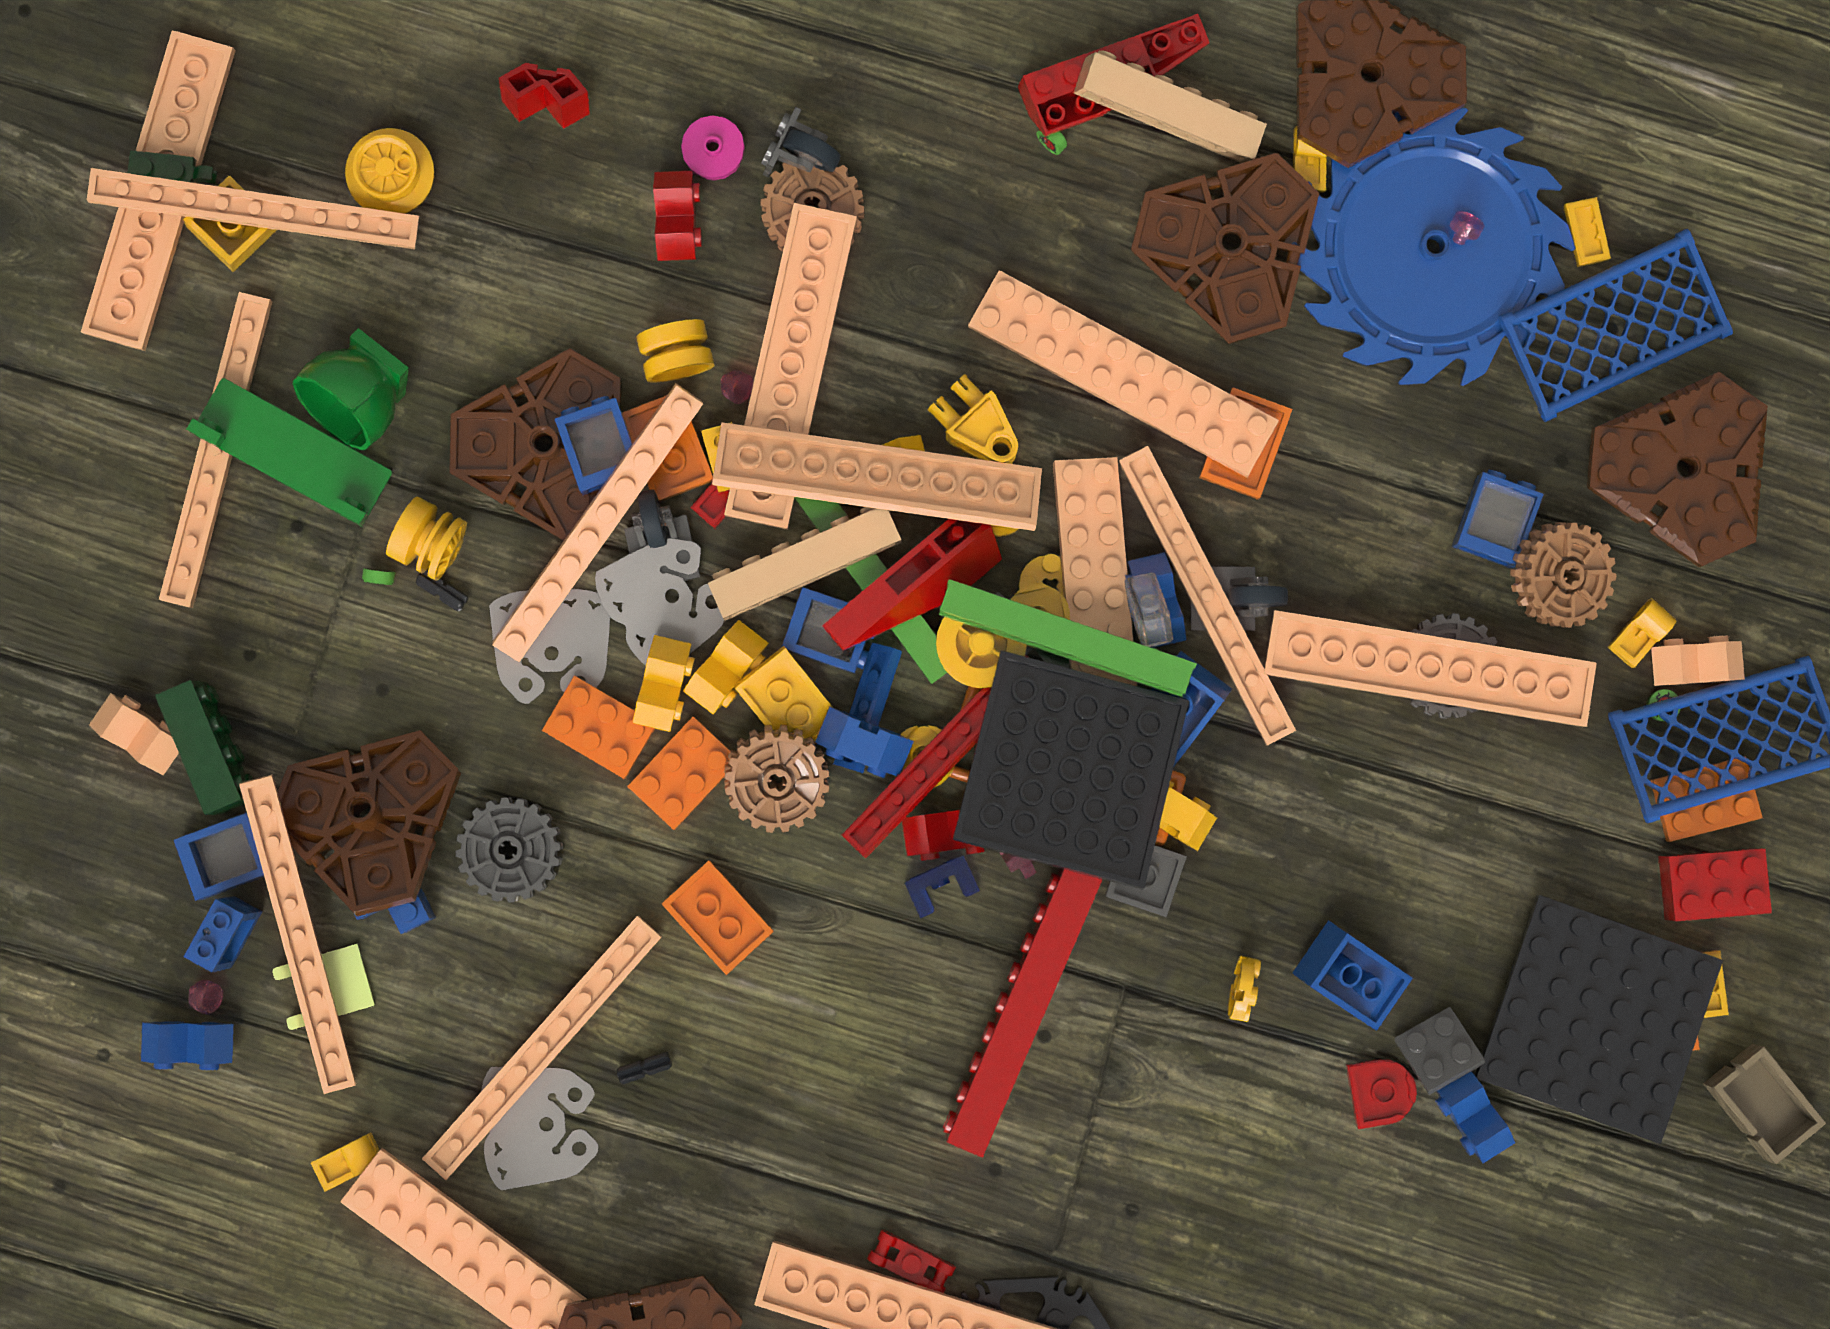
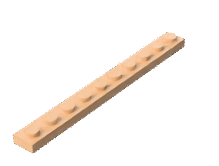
M91 168L87 194L88 203L415 249L419 216L94 168Z
M242 292L238 293L213 393L222 378L250 391L272 306L270 299ZM200 439L159 597L161 601L193 608L232 460V455Z
M675 383L492 641L494 647L516 661H521L703 405L700 399Z
M1146 446L1119 460L1125 475L1266 746L1296 731L1268 675L1264 674V668L1149 447Z
M273 774L240 782V789L323 1093L326 1094L356 1086L355 1076Z
M638 915L427 1152L422 1160L442 1178L447 1180L662 936Z

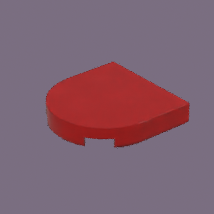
M1375 1059L1346 1064L1357 1129L1393 1124L1402 1120L1408 1114L1416 1101L1417 1089L1413 1076L1404 1066L1389 1059Z

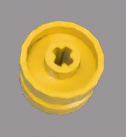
M692 319L671 322L647 329L636 336L640 353L650 356L643 363L647 382L656 383L678 380L703 373L715 366L711 349L700 346L708 339L704 320Z

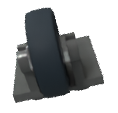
M795 107L792 115L785 113L775 134L780 140L778 144L773 141L771 142L761 162L762 165L766 166L763 175L769 177L777 160L807 172H811L813 167L833 172L840 161L841 155L836 149L826 143L828 138L826 134L796 121L801 109Z
M655 490L639 493L638 504L640 512L631 514L634 527L624 529L629 554L647 545L650 548L667 545V538L692 541L687 515L674 518L669 505L660 507ZM680 550L676 555V559L679 563L686 564L690 560V554L686 550ZM667 566L660 568L661 573H669L681 577L684 581L700 578L699 569L693 574L688 575L668 569Z
M1211 567L1244 631H1255V618L1268 616V607L1287 605V588L1268 586V577H1255V567ZM1191 602V631H1207Z

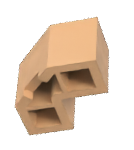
M1728 635L1708 637L1709 643L1684 644L1683 639L1663 640L1664 646L1651 647L1654 686L1745 680L1742 641H1729Z
M110 693L89 726L100 737L125 749L138 763L164 776L179 754L166 721L162 720L160 723L140 710L141 704L131 697L124 695L121 699Z

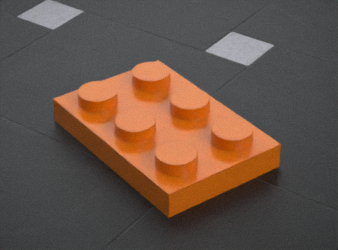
M1232 388L1230 391L1231 395L1278 419L1279 422L1248 478L1208 456L1199 478L1259 500L1293 409Z
M666 396L622 413L632 443H634ZM692 421L647 482L649 489L655 490L659 502L713 481V474Z
M574 675L542 731L626 779L655 728L633 723L635 710Z
M693 716L627 787L675 830L724 778L725 765L729 764L728 755L730 750Z
M1734 758L1728 771L1738 781L1748 778L1750 769L1748 764ZM1728 760L1712 765L1719 769H1724ZM1703 767L1698 781L1706 789L1718 786L1719 774L1707 767ZM1698 768L1680 773L1694 778ZM1669 775L1651 779L1650 782L1663 787ZM1673 776L1668 785L1669 792L1673 793L1676 798L1688 795L1689 783L1677 776ZM1653 789L1655 801L1657 804L1659 793L1657 790ZM1755 789L1660 816L1666 842L1763 818Z
M710 860L662 903L664 908L726 975L774 932L769 924Z

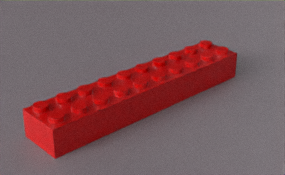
M1061 868L1058 875L1052 873L1045 888V891L1050 893L1045 904L1039 903L1032 919L1037 923L1032 934L1026 933L1019 950L1024 953L1020 963H1013L1007 976L1008 982H1011L1007 993L1001 991L994 1009L995 1012H998L994 1023L988 1021L981 1039L982 1042H985L981 1052L975 1051L969 1064V1072L972 1073L969 1082L963 1080L955 1098L959 1105L956 1112L950 1110L944 1122L943 1132L946 1133L947 1143L983 1158L1103 879Z

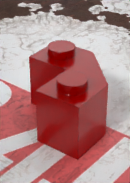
M524 63L499 77L501 100L519 122L547 108L564 129L590 114L588 91L569 69L557 68V71L538 69L537 64Z
M693 171L654 172L653 193L656 212L655 241L657 260H696V247H702L701 227L696 228L695 202H700V184L694 183Z
M960 810L905 817L902 820L907 856L920 855L921 861L940 858L939 852L965 848L966 854L985 852V849L952 840Z

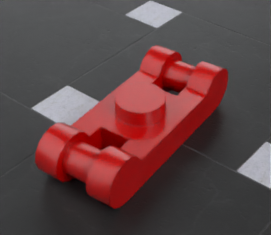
M881 1229L877 1237L879 1243L875 1250L870 1251L867 1260L919 1286L944 1293L946 1289L944 1284L948 1276L953 1275L956 1266ZM890 1247L899 1250L895 1260L886 1256ZM929 1265L937 1269L933 1279L924 1275Z

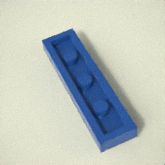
M872 643L850 714L876 726L879 725L902 651ZM845 756L843 761L835 759L833 763L860 773L864 772L866 766Z

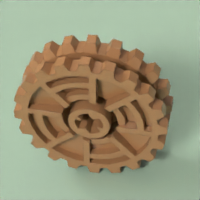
M783 163L784 170L781 173L774 171L771 174L773 183L765 184L763 191L767 198L761 199L760 206L762 211L766 212L761 215L764 227H769L767 230L771 241L778 240V249L782 252L794 203L802 205L812 203V206H814V203H817L818 208L857 216L854 233L861 232V221L858 219H863L865 215L864 206L860 205L864 202L862 190H857V179L855 176L848 177V168L844 165L839 168L836 167L833 172L820 170L815 167L812 168L811 172H807Z
M1556 522L1555 525L1547 523L1542 525V531L1532 530L1529 533V541H1521L1519 546L1522 550L1520 554H1514L1513 560L1517 563L1516 568L1510 571V576L1515 577V583L1511 585L1512 592H1518L1519 597L1516 602L1519 606H1526L1525 614L1528 617L1533 618L1537 616L1536 622L1540 624L1549 623L1550 626L1561 625V627L1571 628L1572 624L1575 626L1585 625V618L1594 620L1598 617L1597 610H1604L1608 604L1605 599L1607 596L1613 595L1614 589L1610 585L1612 581L1616 580V573L1612 572L1611 567L1616 563L1615 558H1609L1608 552L1611 549L1609 544L1600 542L1602 535L1599 532L1590 533L1591 527L1587 525H1580L1578 527L1577 523L1566 524Z
M782 724L778 730H773L771 725H765L764 732L759 733L756 729L750 731V738L748 740L740 738L737 741V751H730L728 755L729 764L725 765L724 778L726 779L724 780L725 793L729 795L731 808H738V817L742 821L749 818L751 820V827L757 829L760 825L766 826V832L773 833L775 827H780L782 832H789L790 825L795 824L798 828L804 826L803 819L806 817L813 819L817 815L815 811L816 806L823 807L825 803L824 793L829 792L828 766L825 763L822 749H816L814 745L815 740L811 736L804 739L802 730L796 728L793 732H790L787 729V725ZM776 774L778 777H782V782L777 783L775 779L771 780V775Z

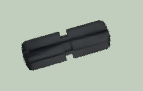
M428 569L422 574L419 573L416 579L418 586L433 596L439 595V600L456 611L462 610L468 601L466 594L451 584L445 585V580L442 578L437 581L427 576Z
M663 1052L645 1058L643 1062L639 1060L619 1067L617 1069V1076L621 1084H626L644 1078L645 1074L650 1076L668 1070L672 1067V1061L668 1052Z

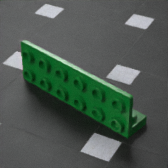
M225 378L220 380L199 419L195 420L192 418L186 429L193 435L363 527L392 475V471Z

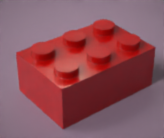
M1748 848L1658 856L1665 920L1686 921L1772 913L1766 849Z

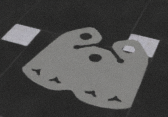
M667 538V545L650 548L647 545L596 572V589L605 611L613 620L626 626L627 644L644 665L647 663L654 635L692 644L691 653L714 635L723 625L724 619L719 608L710 609L705 604L706 598L713 595L708 584L699 588L695 610L697 616L691 618L689 612L691 611L693 593L683 578L660 572L662 566H667L668 569L688 575L696 572L699 568L701 548L692 541ZM680 550L689 552L690 560L688 563L681 564L677 561L676 555ZM604 579L613 583L609 591L606 590L607 584L604 582ZM669 589H675L679 593V599L675 603H670L665 598V593ZM613 602H622V612H619L618 606L614 605ZM636 635L646 638L643 647L640 646V640L636 638Z
M571 589L523 656V658H528L529 662L542 672L563 671L574 661L576 656H580L582 662L571 668L560 680V688L563 692L567 689L574 675L584 677L586 682L595 688L604 678L607 665L610 616L605 611L598 593L589 590ZM529 590L509 593L494 600L489 605L493 640ZM565 600H577L572 607L564 603ZM591 600L594 604L600 603L601 605L592 609L588 601ZM509 603H512L508 612L500 609L501 606L506 607ZM550 646L557 648L558 657L555 660H548L544 654L546 648ZM494 647L497 671L502 684L519 702L529 704L543 692L545 687L543 678L528 666H523L521 661H516ZM522 678L531 679L533 684L531 690L527 692L520 690L519 681Z
M491 1067L484 1078L481 1092L503 1067ZM546 1068L493 1127L484 1143V1156L489 1175L500 1190L571 1177L578 1174L596 1156L598 1152L597 1142L582 1129L572 1131L561 1146L559 1154L552 1152V1148L556 1147L566 1133L564 1112L553 1101L548 1099V1095L554 1093L556 1099L573 1114H579L585 1111L594 1097V1090L590 1084L570 1070ZM574 1087L579 1088L582 1092V1097L577 1102H573L568 1098L569 1090ZM549 1117L552 1119L554 1124L550 1131H543L540 1128L539 1123L542 1118ZM496 1142L498 1143V1146L502 1148V1151H500L497 1154V1156L494 1155L495 1151L497 1150L495 1148ZM583 1142L586 1145L585 1154L581 1156L575 1155L572 1151L574 1143ZM498 1167L507 1171L504 1180L501 1179L502 1174L498 1171Z

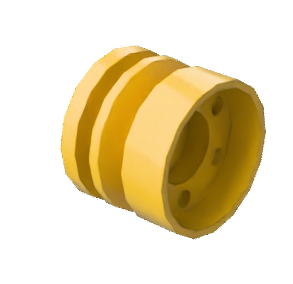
M417 496L407 505L395 525L386 548V555L406 566L418 555L416 570L422 574L428 569L427 576L437 581L456 559L463 543L467 522L459 517L453 521V515L449 512L444 513L435 522L437 506Z

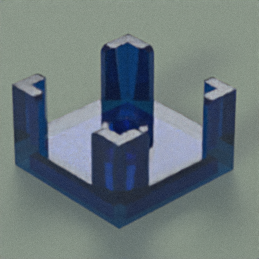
M963 854L904 881L920 918L934 912V906L925 887L931 885L933 890L950 883L949 876L955 875L965 897L980 891Z

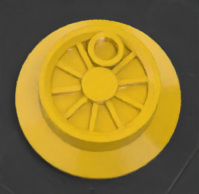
M395 128L379 129L361 138L352 148L346 162V183L353 198L363 208L406 214L417 208L428 196L434 181V164L429 150L413 134Z
M946 617L943 618L939 626L936 638L938 657L947 673L958 682L976 688L992 686L1001 650L1025 657L1027 647L1026 644Z

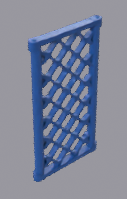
M1688 229L1676 233L1675 238L1517 312L1512 313L1509 311L1498 317L1544 422L1556 418L1557 413L1716 338L1722 340L1733 334L1732 327L1726 318L1695 246V241ZM1685 248L1693 266L1692 268L1679 262V249ZM1660 258L1670 265L1664 281L1654 278L1650 274L1651 262ZM1676 267L1690 272V278L1685 289L1671 283V277ZM1632 271L1641 277V284L1636 294L1625 291L1622 288L1623 276ZM1696 275L1705 297L1693 293L1691 290ZM1647 280L1662 286L1657 302L1646 299L1642 295ZM1605 285L1613 291L1608 307L1594 302V289ZM1668 288L1682 293V299L1677 310L1663 304ZM1619 293L1632 297L1634 300L1629 315L1619 313L1614 309ZM1688 296L1700 299L1703 303L1697 318L1685 314L1683 311ZM1577 298L1578 301L1585 305L1579 321L1565 315L1566 302ZM1640 301L1654 307L1649 323L1635 318V311ZM1708 305L1717 322L1714 326L1704 320V314ZM1591 306L1605 312V318L1600 329L1586 323V317ZM1660 309L1674 314V321L1669 331L1658 328L1655 325ZM1547 311L1556 317V324L1551 334L1537 329V316ZM1612 314L1624 318L1626 321L1620 337L1606 330ZM1681 317L1692 320L1695 323L1694 335L1687 339H1683L1675 332ZM1562 320L1569 321L1577 326L1572 342L1557 336ZM1632 322L1646 328L1641 344L1627 339V333ZM1517 325L1528 331L1523 347L1514 329ZM1583 328L1597 333V339L1592 350L1578 344ZM1653 330L1663 333L1667 337L1666 348L1657 353L1647 346L1648 339ZM1534 333L1545 336L1549 340L1544 355L1529 350V344ZM1604 335L1618 342L1617 349L1612 358L1600 354L1598 351ZM1554 341L1566 344L1569 347L1564 363L1555 361L1549 356ZM1625 343L1638 349V362L1629 366L1619 360V354ZM1575 349L1587 352L1590 356L1584 371L1570 365ZM1526 354L1539 358L1541 361L1536 376ZM1595 357H1600L1610 362V375L1598 379V377L1591 374L1590 370ZM1547 362L1561 368L1556 384L1544 381L1541 377ZM1567 370L1582 376L1581 388L1572 393L1562 386ZM1539 383L1553 388L1552 402L1547 404Z
M1809 656L1796 659L1795 663L1746 676L1745 680L1725 682L1624 712L1621 709L1609 712V721L1615 732L1645 822L1647 824L1660 820V816L1830 768V754L1819 745L1824 732H1826L1830 743V711L1814 671L1815 668ZM1804 673L1811 694L1797 686L1800 674ZM1780 681L1788 689L1783 702H1779L1767 695L1768 683ZM1749 689L1751 693L1757 696L1758 701L1753 711H1749L1737 704L1738 692ZM1792 692H1797L1808 699L1804 713H1800L1788 706L1787 703ZM1719 698L1727 705L1728 710L1723 720L1707 713L1709 700ZM1762 700L1778 707V713L1773 722L1758 715L1757 711ZM1813 702H1815L1822 724L1808 716ZM1689 706L1698 715L1693 728H1688L1677 721L1678 709ZM1732 709H1736L1748 716L1744 730H1739L1728 724L1727 719ZM1783 711L1798 717L1799 723L1794 732H1789L1778 725V720ZM1659 715L1662 720L1667 722L1668 726L1662 737H1658L1646 729L1648 718ZM1702 718H1707L1718 725V730L1713 739L1698 733L1697 727ZM1753 720L1768 726L1769 731L1764 741H1760L1748 734V729ZM1803 722H1808L1819 729L1820 732L1815 743H1811L1799 736V730ZM1629 724L1631 728L1637 731V737L1632 746L1629 744L1623 725ZM1672 726L1688 734L1683 748H1679L1667 741V735ZM1723 728L1738 735L1739 740L1734 750H1730L1718 743V737ZM1774 730L1789 737V743L1784 752L1771 747L1768 743ZM1641 735H1646L1657 741L1658 746L1652 757L1637 750L1636 745ZM1692 737H1696L1708 744L1709 747L1703 759L1688 752L1687 747ZM1743 739H1747L1759 746V752L1754 761L1738 753ZM1794 741L1809 747L1810 753L1807 761L1797 763L1789 755ZM1662 746H1667L1678 753V758L1673 767H1669L1657 760V755ZM1713 748H1717L1729 755V760L1724 769H1719L1708 762V757ZM1764 750L1779 756L1778 769L1767 772L1759 764V759ZM1633 754L1648 762L1643 776L1640 775ZM1683 756L1699 764L1694 778H1690L1678 771V765ZM1734 758L1749 765L1748 778L1737 781L1729 773L1728 770ZM1652 765H1656L1668 772L1669 776L1663 787L1647 779ZM1703 767H1707L1719 774L1717 787L1706 789L1698 781ZM1673 776H1677L1689 783L1688 795L1676 798L1673 793L1669 792L1668 785ZM1644 785L1658 791L1657 804L1651 806Z

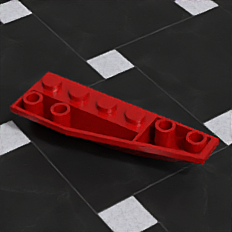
M1195 14L1024 75L1018 85V89L1029 117L1043 135L1048 136L1104 116L1112 110L1074 94L1087 56L1094 52L1106 51L1115 55L1116 61L1123 64L1134 63L1145 68V73L1155 77V75L1163 76L1209 45L1210 42L1199 14Z
M948 519L823 624L822 627L844 651L941 606L949 579L971 586L1002 560L991 525Z

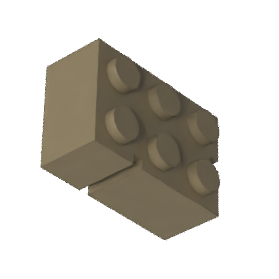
M1751 1044L1730 1061L1734 1066L1733 1068L1724 1066L1703 1083L1740 1131L1748 1134L1746 1138L1761 1157L1773 1164H1778L1826 1124L1763 1046Z

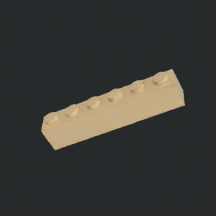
M1106 51L1094 52L1085 58L1074 94L1239 163L1255 159L1267 125L1258 121L1257 115L1248 111H1240L1239 113L1229 108L1230 104L1223 100L1212 99L1211 101L1201 96L1202 93L1197 89L1191 87L1180 88L1173 85L1174 81L1166 76L1155 75L1154 77L1145 73V68L1134 63L1123 64L1116 61L1115 55Z
M864 507L860 510L861 515L851 520L848 516L841 517L831 522L832 528L820 533L819 529H814L801 536L802 541L792 546H790L789 542L782 543L771 549L772 555L762 559L760 555H756L741 562L743 567L731 572L730 568H726L713 574L714 580L708 582V585L723 619L726 621L902 543L889 511Z

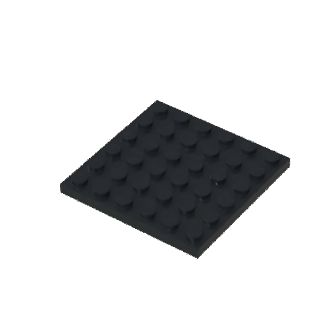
M1001 650L952 840L1143 890L1148 876L1189 700Z
M1536 895L1482 1052L1485 1063L1477 1068L1475 1077L1487 1083L1661 1144L1723 960L1550 898Z

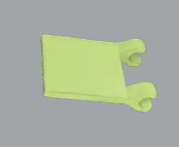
M358 944L322 954L338 1016L375 1005ZM288 964L276 967L272 971L275 980L291 977ZM302 1014L289 1017L286 1020L289 1030L305 1026Z

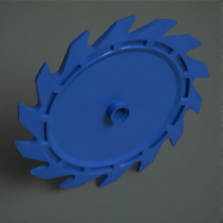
M1461 108L1412 135L1403 133V138L1399 142L1350 168L1331 159V196L1325 199L1319 195L1311 225L1313 234L1318 242V249L1316 251L1305 249L1304 255H1300L1298 265L1301 266L1300 271L1330 296L1327 304L1305 303L1304 307L1320 325L1356 333L1363 339V344L1360 347L1343 353V357L1364 366L1407 358L1411 362V368L1398 382L1399 385L1425 384L1455 359H1461L1465 363L1461 386L1485 374L1502 338L1506 336L1498 317L1509 311L1512 313L1536 303L1537 295H1544L1547 298L1565 288L1564 282L1548 250L1549 243H1557L1571 252L1575 250L1569 225L1537 198L1538 190L1560 191L1562 186L1546 168L1510 160L1504 156V148L1524 140V137L1501 127L1459 135L1455 130V125L1468 112L1467 108ZM1398 112L1393 114L1398 122L1402 120ZM1427 240H1435L1439 244L1440 251L1438 254L1429 252L1426 246ZM1517 325L1514 329L1523 347L1528 331ZM1535 333L1533 334V336H1532V338H1531L1529 347H1530V345L1533 343V341L1535 340Z

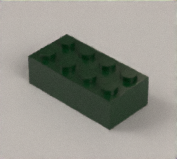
M189 680L156 694V700L204 814L222 815L245 805L239 784L253 778L250 774H245L241 764L244 762L243 753L237 744L233 745L229 735L232 732V728L225 715L221 716L217 707L220 699L215 688L212 685L209 686L206 682Z

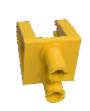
M964 374L959 378V382L956 381L952 385L951 389L970 407L965 415L960 416L943 396L939 397L936 400V404L933 403L927 410L947 429L945 432L946 440L952 446L976 459L1012 464L1017 454L1018 441L996 395L992 390L988 394H983L971 382L968 376ZM997 444H1004L1009 448L1010 452L1005 456H999L993 451V447Z

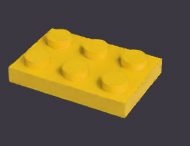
M784 646L733 685L764 725H771L773 730H778L781 724L787 725V729L790 732L798 728L802 730L804 739L811 736L816 741L828 709L832 707Z

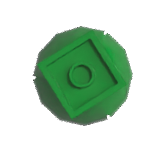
M358 328L350 336L348 349L324 351L301 369L292 381L299 401L311 417L329 434L347 446L350 445L352 448L366 450L385 433L393 421L395 402L398 403L406 394L409 368Z

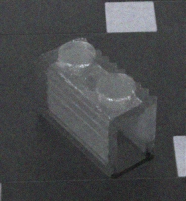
M1150 572L1126 578L1124 582L1128 608L1141 645L1153 647L1171 642L1173 640L1170 613L1156 574Z

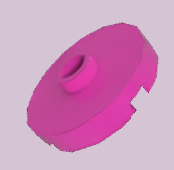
M718 116L703 117L692 123L685 132L681 145L683 158L689 169L697 176L699 175L713 181L727 178L736 172L745 152L743 136L737 126L728 119ZM716 142L719 147L716 151H709L707 149L708 144Z

